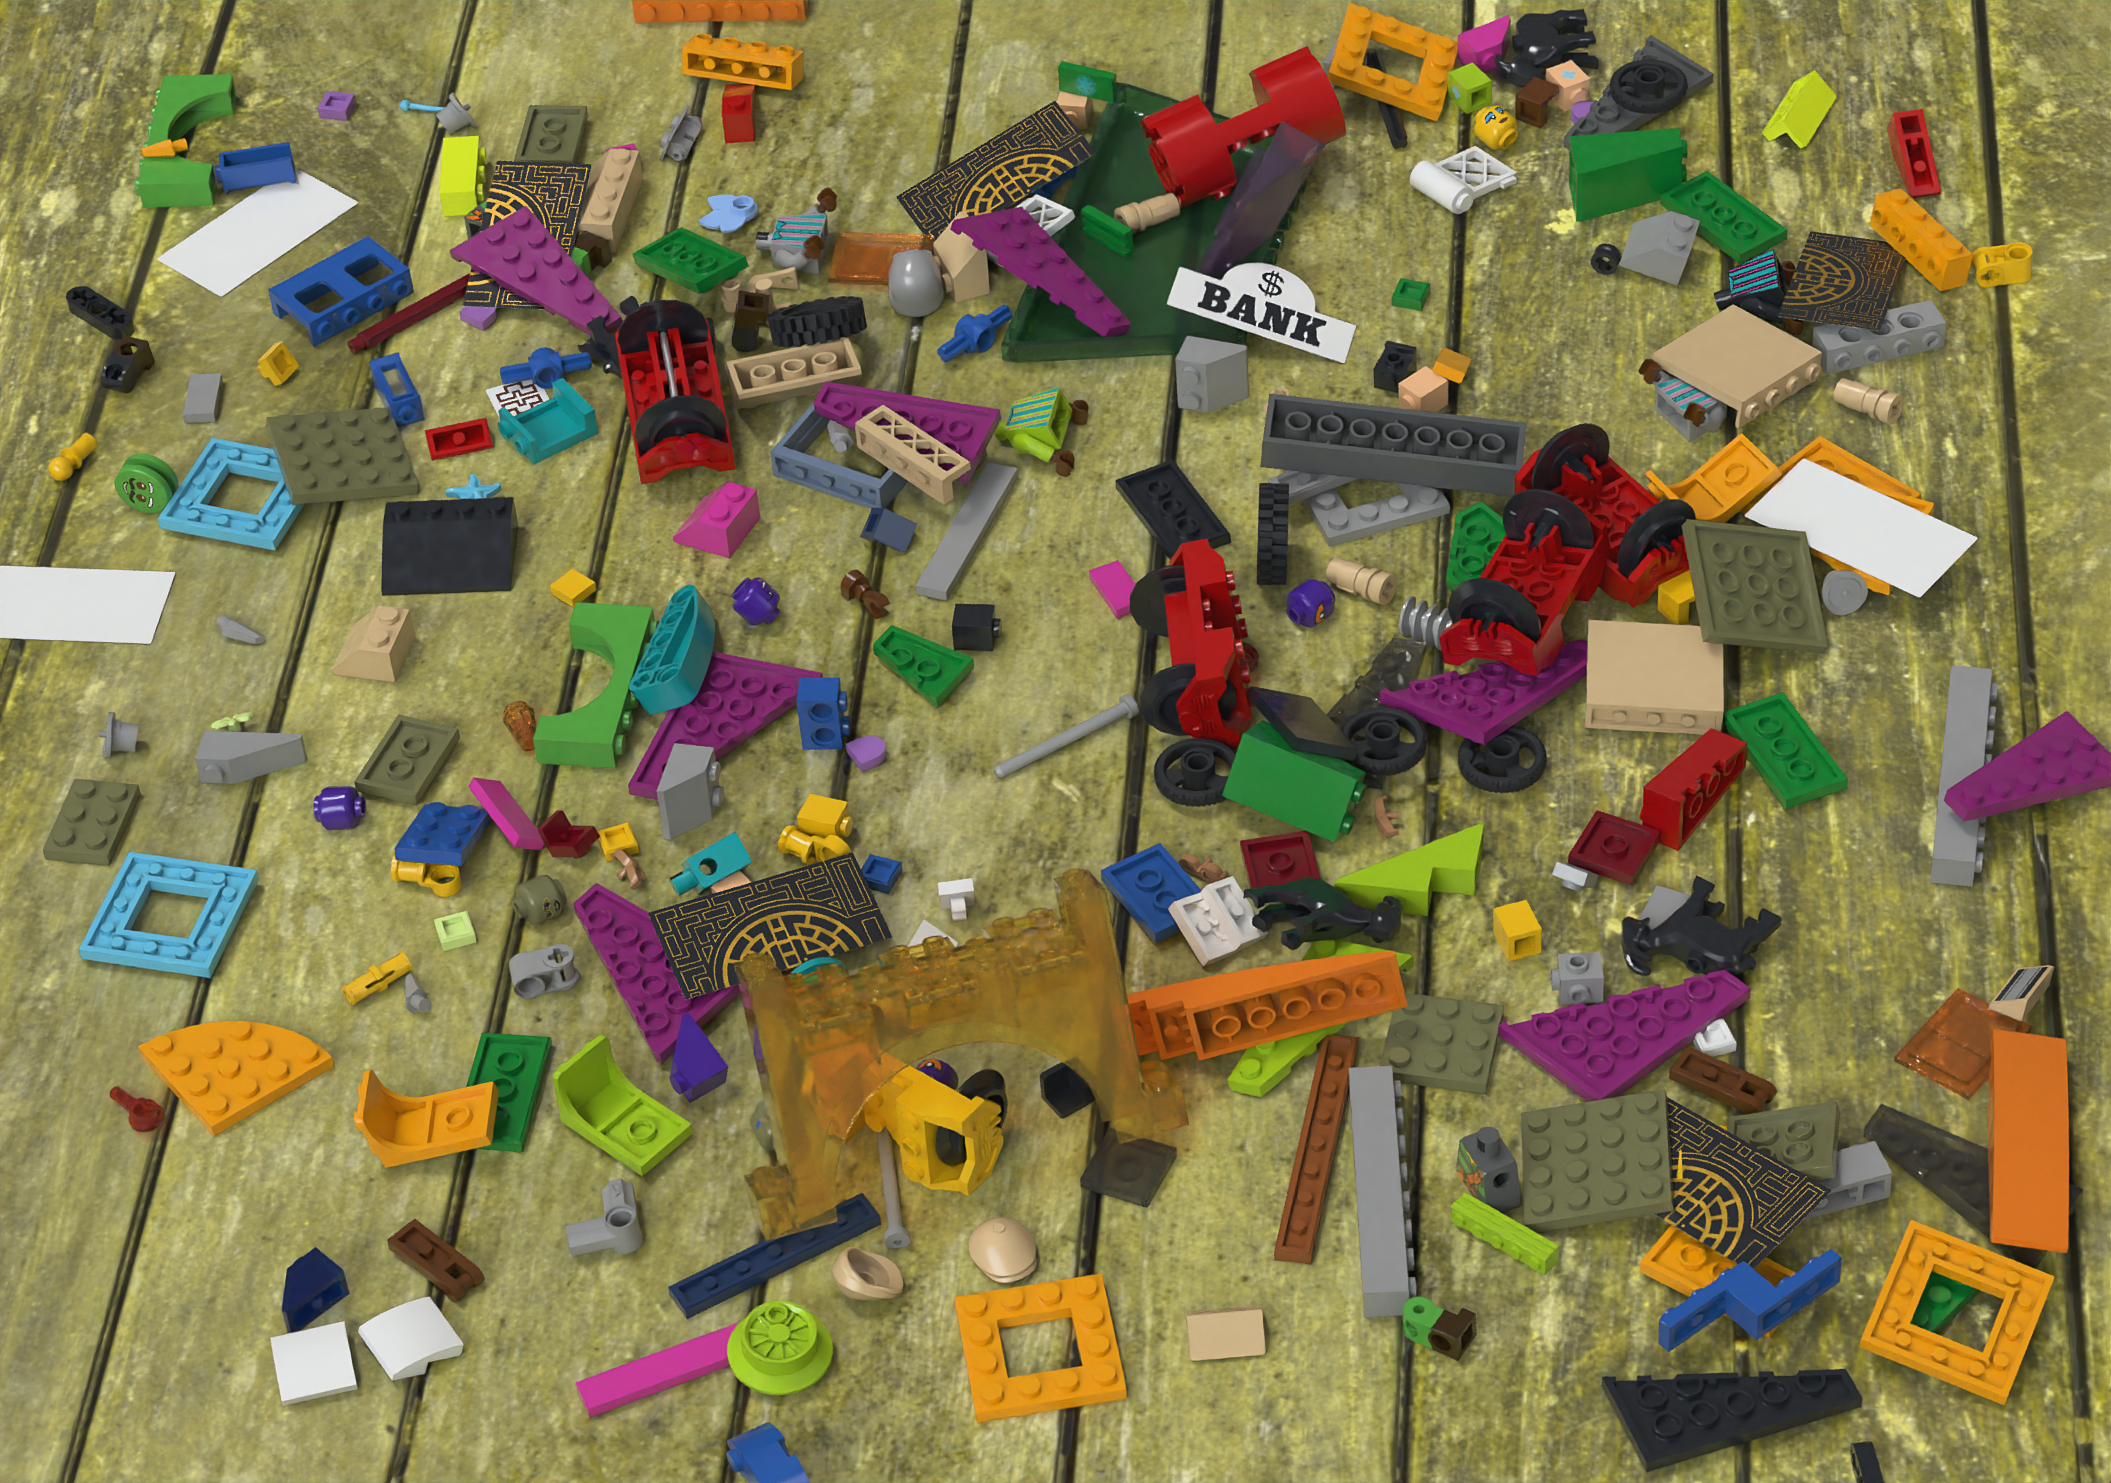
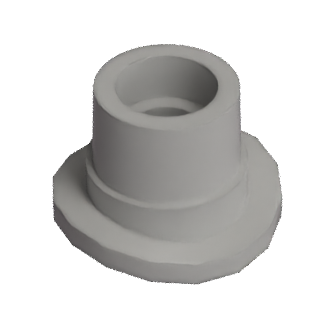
M451 93L449 95L451 102L436 114L437 118L450 135L467 125L471 128L476 127V121L467 112L471 106L467 103L462 107L456 95Z
M1833 570L1824 579L1821 592L1822 601L1826 608L1836 615L1850 614L1859 609L1865 602L1868 588L1864 579L1856 572Z
M109 712L106 731L99 730L98 736L105 738L102 751L103 758H109L111 752L117 751L135 753L138 724L116 720L115 712Z

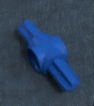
M1002 305L988 315L978 314L975 317L970 314L964 315L956 324L954 338L938 348L937 353L941 360L948 362L964 351L972 353L976 350L983 353L989 350L995 341L996 329L1012 319V312L1008 306Z
M544 347L535 350L528 357V363L500 368V376L503 384L532 380L533 385L536 384L540 388L549 389L553 388V382L561 378L564 379L563 374L590 369L592 362L588 352L560 357L559 352Z

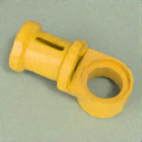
M788 825L781 833L778 841V851L780 853H791L802 858V862L807 865L851 853L847 843L838 836L828 835L825 839L817 835L811 837L799 832L798 827L794 825Z
M395 855L393 857L390 870L393 882H402L403 880L418 882L422 887L432 888L433 893L440 897L453 896L462 888L460 872L455 865L395 860ZM445 877L454 878L451 882L445 884L437 883Z

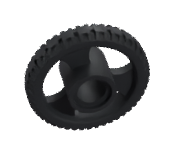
M1646 59L1627 63L1618 68L1610 80V94L1613 100L1622 108L1640 114H1657L1674 109L1684 101L1688 91V81L1682 70L1671 63L1661 60ZM1629 86L1634 88V96L1625 93L1621 87ZM1664 88H1677L1673 93L1664 97Z
M1393 707L1365 709L1351 716L1341 727V731L1358 748L1355 760L1344 759V761L1366 772V774L1390 776L1406 772V770H1410L1421 761L1427 749V734L1423 724L1414 715H1410L1409 712ZM1366 726V739L1363 741H1351L1352 736ZM1399 726L1407 729L1414 736V743L1400 741Z
M1516 725L1511 726L1485 744V752L1476 751L1475 749L1482 744L1475 743L1468 738H1465L1459 747L1458 766L1461 774L1471 785L1478 787V789H1483V791L1503 794L1524 790L1536 783L1546 768L1547 754L1544 744L1534 733L1520 726L1516 727ZM1527 747L1535 757L1534 763L1529 769L1519 766V750ZM1485 767L1486 774L1478 771L1477 768Z
M1191 738L1176 742L1167 747L1156 760L1154 766L1156 786L1163 796L1176 804L1205 807L1226 800V797H1223L1222 794L1228 776H1220L1215 773L1214 757L1216 756L1226 762L1231 770L1236 752L1225 743L1215 739L1211 740L1210 738ZM1181 758V769L1168 770V767L1174 761Z

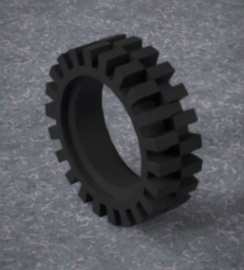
M854 296L828 297L825 300L815 299L813 302L805 301L799 305L793 304L789 305V307L780 308L768 315L772 343L774 346L777 345V347H791L793 345L794 347H800L804 344L809 346L820 342V344L826 343L828 340L835 341L839 340L840 337H849L851 334L860 333V331H864L867 328L862 298Z
M1259 483L1257 585H1286L1288 483Z

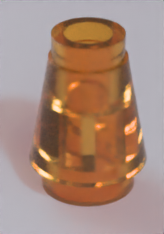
M524 701L511 703L503 712L504 725L523 751L535 750L533 738L537 723L534 709Z

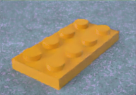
M1671 1225L1640 1261V1272L1690 1297L1695 1290L1705 1288L1715 1281L1724 1270L1732 1269L1738 1264ZM1766 1257L1754 1268L1774 1287L1783 1278L1796 1273ZM1779 1325L1771 1331H1769L1768 1333H1766L1764 1336L1770 1338V1336L1779 1327Z

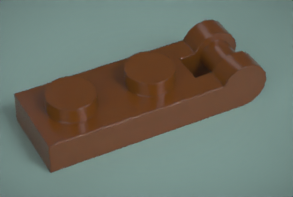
M1689 1046L1678 1057L1669 1072V1079L1740 1109L1744 1115L1764 1112V1104L1770 1103L1777 1094V1089L1771 1082ZM1745 1091L1753 1093V1096L1745 1093Z
M413 1219L387 1239L389 1249L443 1290L445 1295L454 1303L465 1296V1291L469 1287H477L485 1280L482 1271L474 1263L416 1219ZM456 1272L461 1274L457 1279L452 1277Z

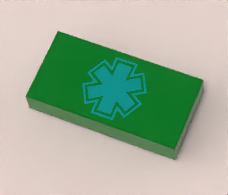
M1064 61L1058 66L1059 91L1114 103L1118 98L1116 73Z

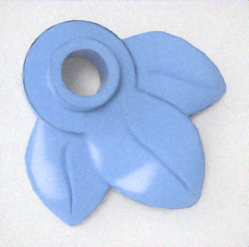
M733 195L711 196L707 200L713 211L700 218L699 223L708 229L720 228L722 233L733 232L743 227L745 222L750 221L757 215V204L751 197L746 195L737 197Z

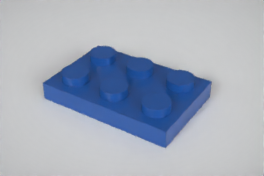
M440 802L425 804L396 845L395 860L462 866L490 824L491 817L485 809H479L474 805L451 807Z
M1161 843L1101 870V880L1155 943L1181 931L1168 910L1171 904L1202 891Z

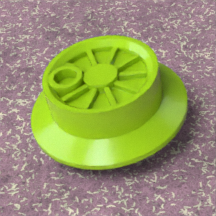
M771 1301L753 1309L734 1328L727 1346L728 1362L734 1375L747 1387L770 1395H788L809 1388L826 1373L833 1356L832 1338L824 1323L804 1307L790 1301Z

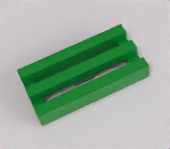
M1089 204L1081 209V214L1085 216L1082 218V224L1085 225L1082 228L1083 234L1124 258L1133 254L1131 228Z

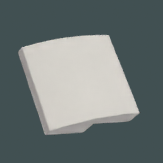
M1233 876L1206 885L1200 893L1177 900L1168 908L1203 967L1233 955L1268 935L1267 932H1262L1252 925V918L1256 913L1247 898H1243L1244 893Z
M430 1296L404 1303L383 1312L361 1325L358 1331L392 1381L425 1374L428 1362L461 1356L464 1345Z
M344 1321L270 1338L283 1406L358 1389Z

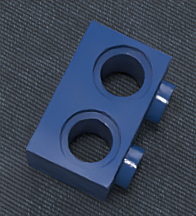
M799 678L796 702L803 750L843 749L844 736H850V716H844V712H847L848 698L847 691H841L840 678Z

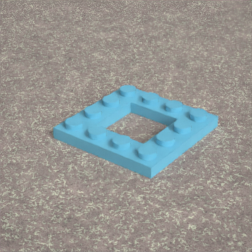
M211 438L158 517V523L161 529L276 550L305 504L292 505L273 449ZM228 473L279 482L258 515L208 505Z
M129 852L79 947L81 959L211 978L259 881L257 870ZM151 890L208 898L188 939L131 930Z

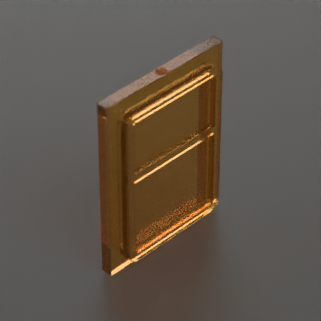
M839 232L830 265L828 283L889 286V269L893 256L898 252L918 249L932 252L935 235Z
M1957 988L1895 1055L1894 1061L1969 1100L1989 1078L1993 1029L2029 1034L2032 1026L1990 1009L1988 1003Z

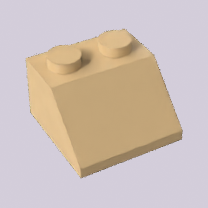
M961 211L953 220L969 216L966 211ZM952 220L933 243L934 259L940 269L944 292H949L955 303L990 294L986 249L978 250L972 245L974 240L963 232L957 235L951 231Z
M379 605L355 623L332 668L333 675L395 682L415 640L410 609Z

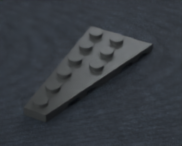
M1651 35L1647 38L1645 47L1642 50L1638 49L1633 55V61L1646 59L1661 60L1681 69L1688 81V91L1685 99L1713 83L1714 73ZM1609 83L1603 90V96L1600 100H1595L1591 104L1589 113L1585 117H1580L1564 136V147L1569 149V136L1630 132L1662 113L1640 114L1622 108L1613 100L1610 94ZM1629 86L1621 87L1625 93L1634 96V88ZM1664 88V97L1673 93L1677 88Z

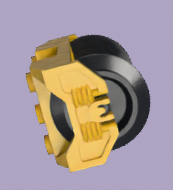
M871 1001L858 1003L839 1014L815 1006L792 1027L793 1039L802 1044L806 1051L807 1071L800 1087L801 1101L810 1106L818 1124L826 1132L835 1134L848 1141L864 1124H867L875 1132H881L886 1128L890 1132L892 1139L900 1145L903 1174L911 1181L919 1182L930 1189L958 1191L969 1196L992 1174L1004 1143L1001 1128L1008 1108L1005 1081L1000 1072L991 1068L978 1071L956 1090L936 1081L880 1048L885 1032V1015L882 1008Z

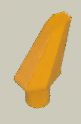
M185 138L173 142L169 139L142 148L140 151L143 157L174 158L175 153L188 150V145Z

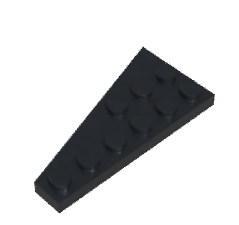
M1846 1369L1799 1370L1796 1375L1774 1376L1773 1371L1759 1372V1377H1738V1372L1677 1374L1674 1379L1652 1380L1651 1375H1637V1380L1616 1381V1376L1602 1377V1388L1646 1473L1862 1406V1396Z

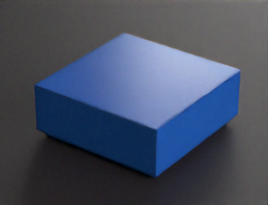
M870 854L861 871L870 889L889 894L903 869L902 862Z

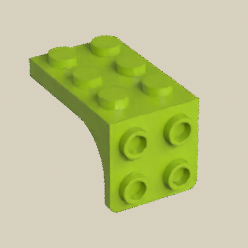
M603 1034L586 1043L577 1054L567 1062L562 1063L553 1075L561 1122L641 1176L649 1172L693 1134L690 1122L639 1090L625 1077L613 1058L609 1038Z

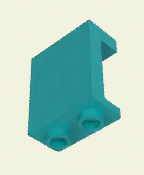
M563 378L552 383L554 397L516 416H513L505 407L498 410L500 417L498 429L502 437L506 440L509 439L515 445L518 453L521 456L525 455L533 464L598 434L595 410Z

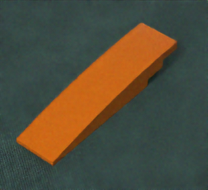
M1395 951L1335 956L1252 968L1170 984L1108 999L1124 1060L1159 1051L1161 1060L1196 1051L1198 1061L1408 1007Z
M1993 1029L1991 1036V1065L1989 1070V1099L1987 1104L1991 1243L2067 1253L2069 1234V1108L2066 1039Z

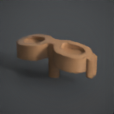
M1387 796L1375 797L1374 800L1375 822H1377L1378 831L1382 838L1399 835L1398 829H1393L1389 821L1398 819L1399 813L1385 814L1384 803L1387 801Z
M618 848L611 855V857L616 860L618 859L625 866L616 876L622 880L628 874L632 882L630 884L631 889L635 890L646 880L644 871L637 865L638 861L630 854Z
M1185 853L1179 859V865L1186 873L1199 876L1208 883H1214L1229 876L1228 871L1225 870L1223 872L1218 865L1213 864V860L1209 857L1202 864L1197 857L1190 853Z

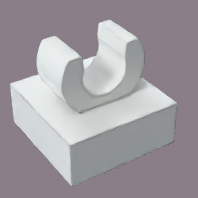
M972 878L938 883L940 910L951 908L953 921L966 920V906L975 905Z

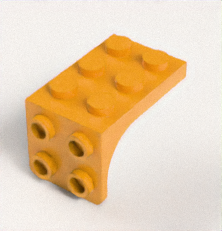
M1742 433L1690 477L1679 483L1666 485L1651 470L1645 473L1646 478L1650 482L1646 487L1659 501L1670 499L1683 500L1693 508L1696 520L1726 523L1782 475L1778 467Z
M367 1070L363 1072L362 1083L358 1086L359 1102L358 1109L354 1113V1123L358 1132H362L369 1142L372 1153L379 1157L385 1168L492 1145L499 1090L492 1081L424 1097H409L389 1090L380 1082L373 1070Z

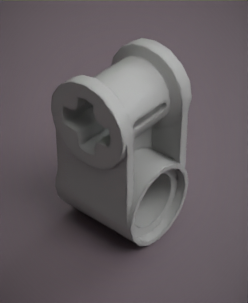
M556 944L536 951L522 952L512 957L509 962V970L516 996L523 999H532L539 995L565 991L576 986L580 975L577 968L573 966L574 952L572 948L565 944ZM558 954H560L562 960L560 963H558L557 959ZM561 972H564L565 981L562 980Z

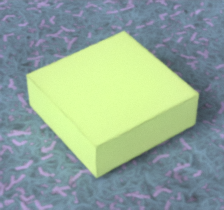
M467 911L434 919L435 929L443 951L477 942Z

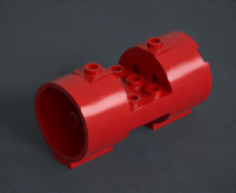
M1308 46L1260 66L1249 73L1258 107L1216 124L1197 94L1139 121L1144 137L1146 139L1150 137L1151 139L1147 150L1156 173L1166 193H1174L1180 209L1213 195L1215 200L1231 194V187L1236 185L1237 181L1230 155L1241 151V149L1249 145L1248 141H1250L1252 146L1271 136L1287 162L1296 159L1299 164L1314 157L1312 151L1346 135L1343 113L1334 89L1322 66L1314 55L1311 54Z

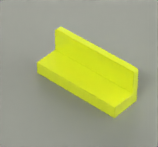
M1815 70L1792 84L1762 134L1770 142L1780 135L1787 133L1800 149L1806 147L1836 100V94Z

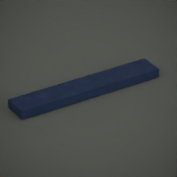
M860 1193L669 1286V1295L685 1318L689 1319L881 1225V1217L865 1195Z

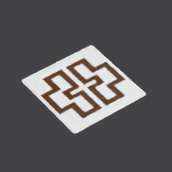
M532 380L504 384L486 390L498 416V410L503 407L513 416H516L549 400L544 388H540L536 384L533 385Z

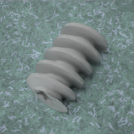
M1408 597L1399 618V632L1401 636L1405 638L1412 637L1416 642L1423 641L1425 645L1436 646L1438 650H1441L1439 637L1452 624L1448 608H1445L1439 615V605L1433 604L1429 611H1427V601L1421 600L1416 607V597Z

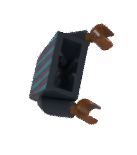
M1774 249L1757 257H1751L1746 262L1728 271L1730 287L1714 292L1715 302L1719 310L1735 305L1759 318H1766L1779 324L1782 321L1787 322L1785 326L1786 331L1792 335H1800L1804 327V320L1778 317L1787 293V285H1790L1795 273V265L1791 261H1785L1781 264Z

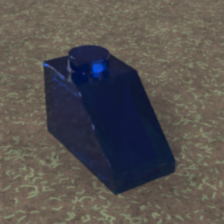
M316 1247L306 1255L299 1257L287 1268L281 1309L288 1334L302 1330L349 1295L344 1270Z

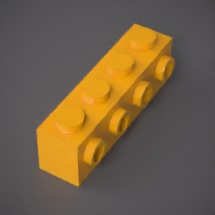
M699 33L682 46V74L792 90L804 79V51L794 50L792 46L788 45L772 47L767 46L765 42L761 41L745 43L739 42V39L734 37L718 39L712 38V35L707 33Z
M1894 189L1876 194L1869 226L1897 252L1904 256L1939 291L1965 286L1973 254L1902 189Z

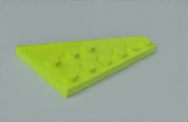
M1342 940L1313 941L1301 961L1390 950ZM1395 952L1400 972L1404 971L1407 973L1415 966L1413 955ZM1349 1022L1247 1048L1227 1079L1229 1090L1263 1097L1292 1072L1291 1066L1302 1056H1311L1317 1050V1043L1327 1035H1335Z

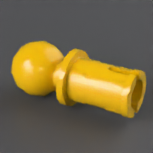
M84 433L69 448L61 450V456L52 459L48 465L50 476L59 481H65L70 478L73 469H79L82 466V461L93 450L98 448L96 439L92 435Z

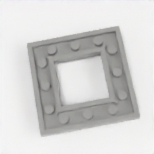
M1396 483L1403 493L1402 495L1350 509L1346 508L1335 488L1302 500L1329 547L1450 513V504L1439 487Z

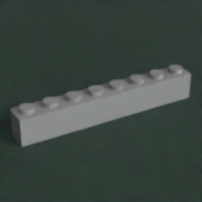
M1951 665L1930 883L1973 887L1974 872L1981 873L1983 852H1977L1976 848H1984L1985 827H1978L1979 823H1986V817L1964 822L1943 800L1947 789L1991 761L1992 754H1985V750L1992 751L1994 730H1987V726L1994 727L1996 707L1989 706V703H1996L1998 683H1991L1992 669Z
M1392 1066L1349 1068V1097L1364 1317L1403 1316L1402 1307L1408 1299L1416 1297L1415 1277H1408V1271H1414L1413 1248H1406L1405 1242H1412L1411 1219L1404 1220L1403 1213H1410L1409 1191H1401V1185H1408L1407 1163H1399V1157H1405V1136L1397 1135V1130L1403 1129L1402 1107L1395 1108V1102H1401L1400 1080H1393Z

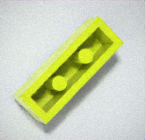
M479 136L443 138L439 188L443 217L467 215L480 202L485 201L484 185L481 183H486L484 165H487L486 147H481Z

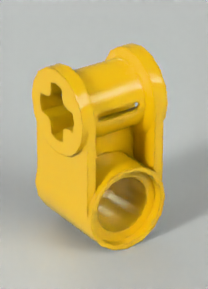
M2015 242L2008 245L1984 246L1975 250L1972 253L1971 265L1977 270L1975 275L1977 283L1984 288H1991L1999 285L2022 284L2029 281L2032 277L2033 252L2031 246L2026 243Z

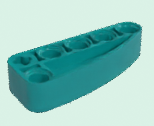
M692 584L680 588L671 597L629 684L630 691L647 714L653 715L687 705L696 697L705 678L714 647L715 620L712 609Z

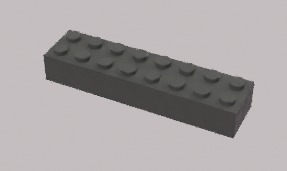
M1269 394L1260 467L1514 496L1515 475L1522 468L1527 423Z

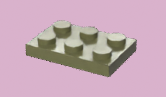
M529 105L514 161L575 164L588 118L587 106Z
M398 714L354 781L355 788L358 792L417 805L460 739L459 729Z
M74 779L43 848L45 859L110 866L141 795L139 785Z

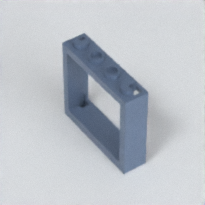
M813 404L770 451L773 476L870 509L886 508L908 483L906 479L891 469L879 479L805 454L804 452L822 433L830 419L816 413Z

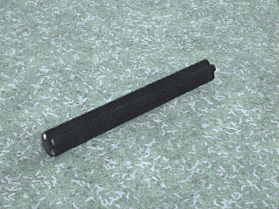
M1378 51L1367 52V67L1386 73L1380 53ZM1377 100L1392 146L1396 149L1406 147L1408 137L1398 107Z

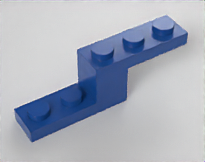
M1830 1249L1820 1257L1810 1259L1804 1268L1792 1276L1783 1278L1776 1287L1745 1261H1742L1734 1268L1724 1270L1715 1281L1705 1288L1695 1290L1689 1299L1676 1308H1670L1665 1311L1659 1319L1658 1343L1670 1352L1723 1314H1727L1753 1338L1758 1340L1838 1284L1841 1276L1842 1257Z

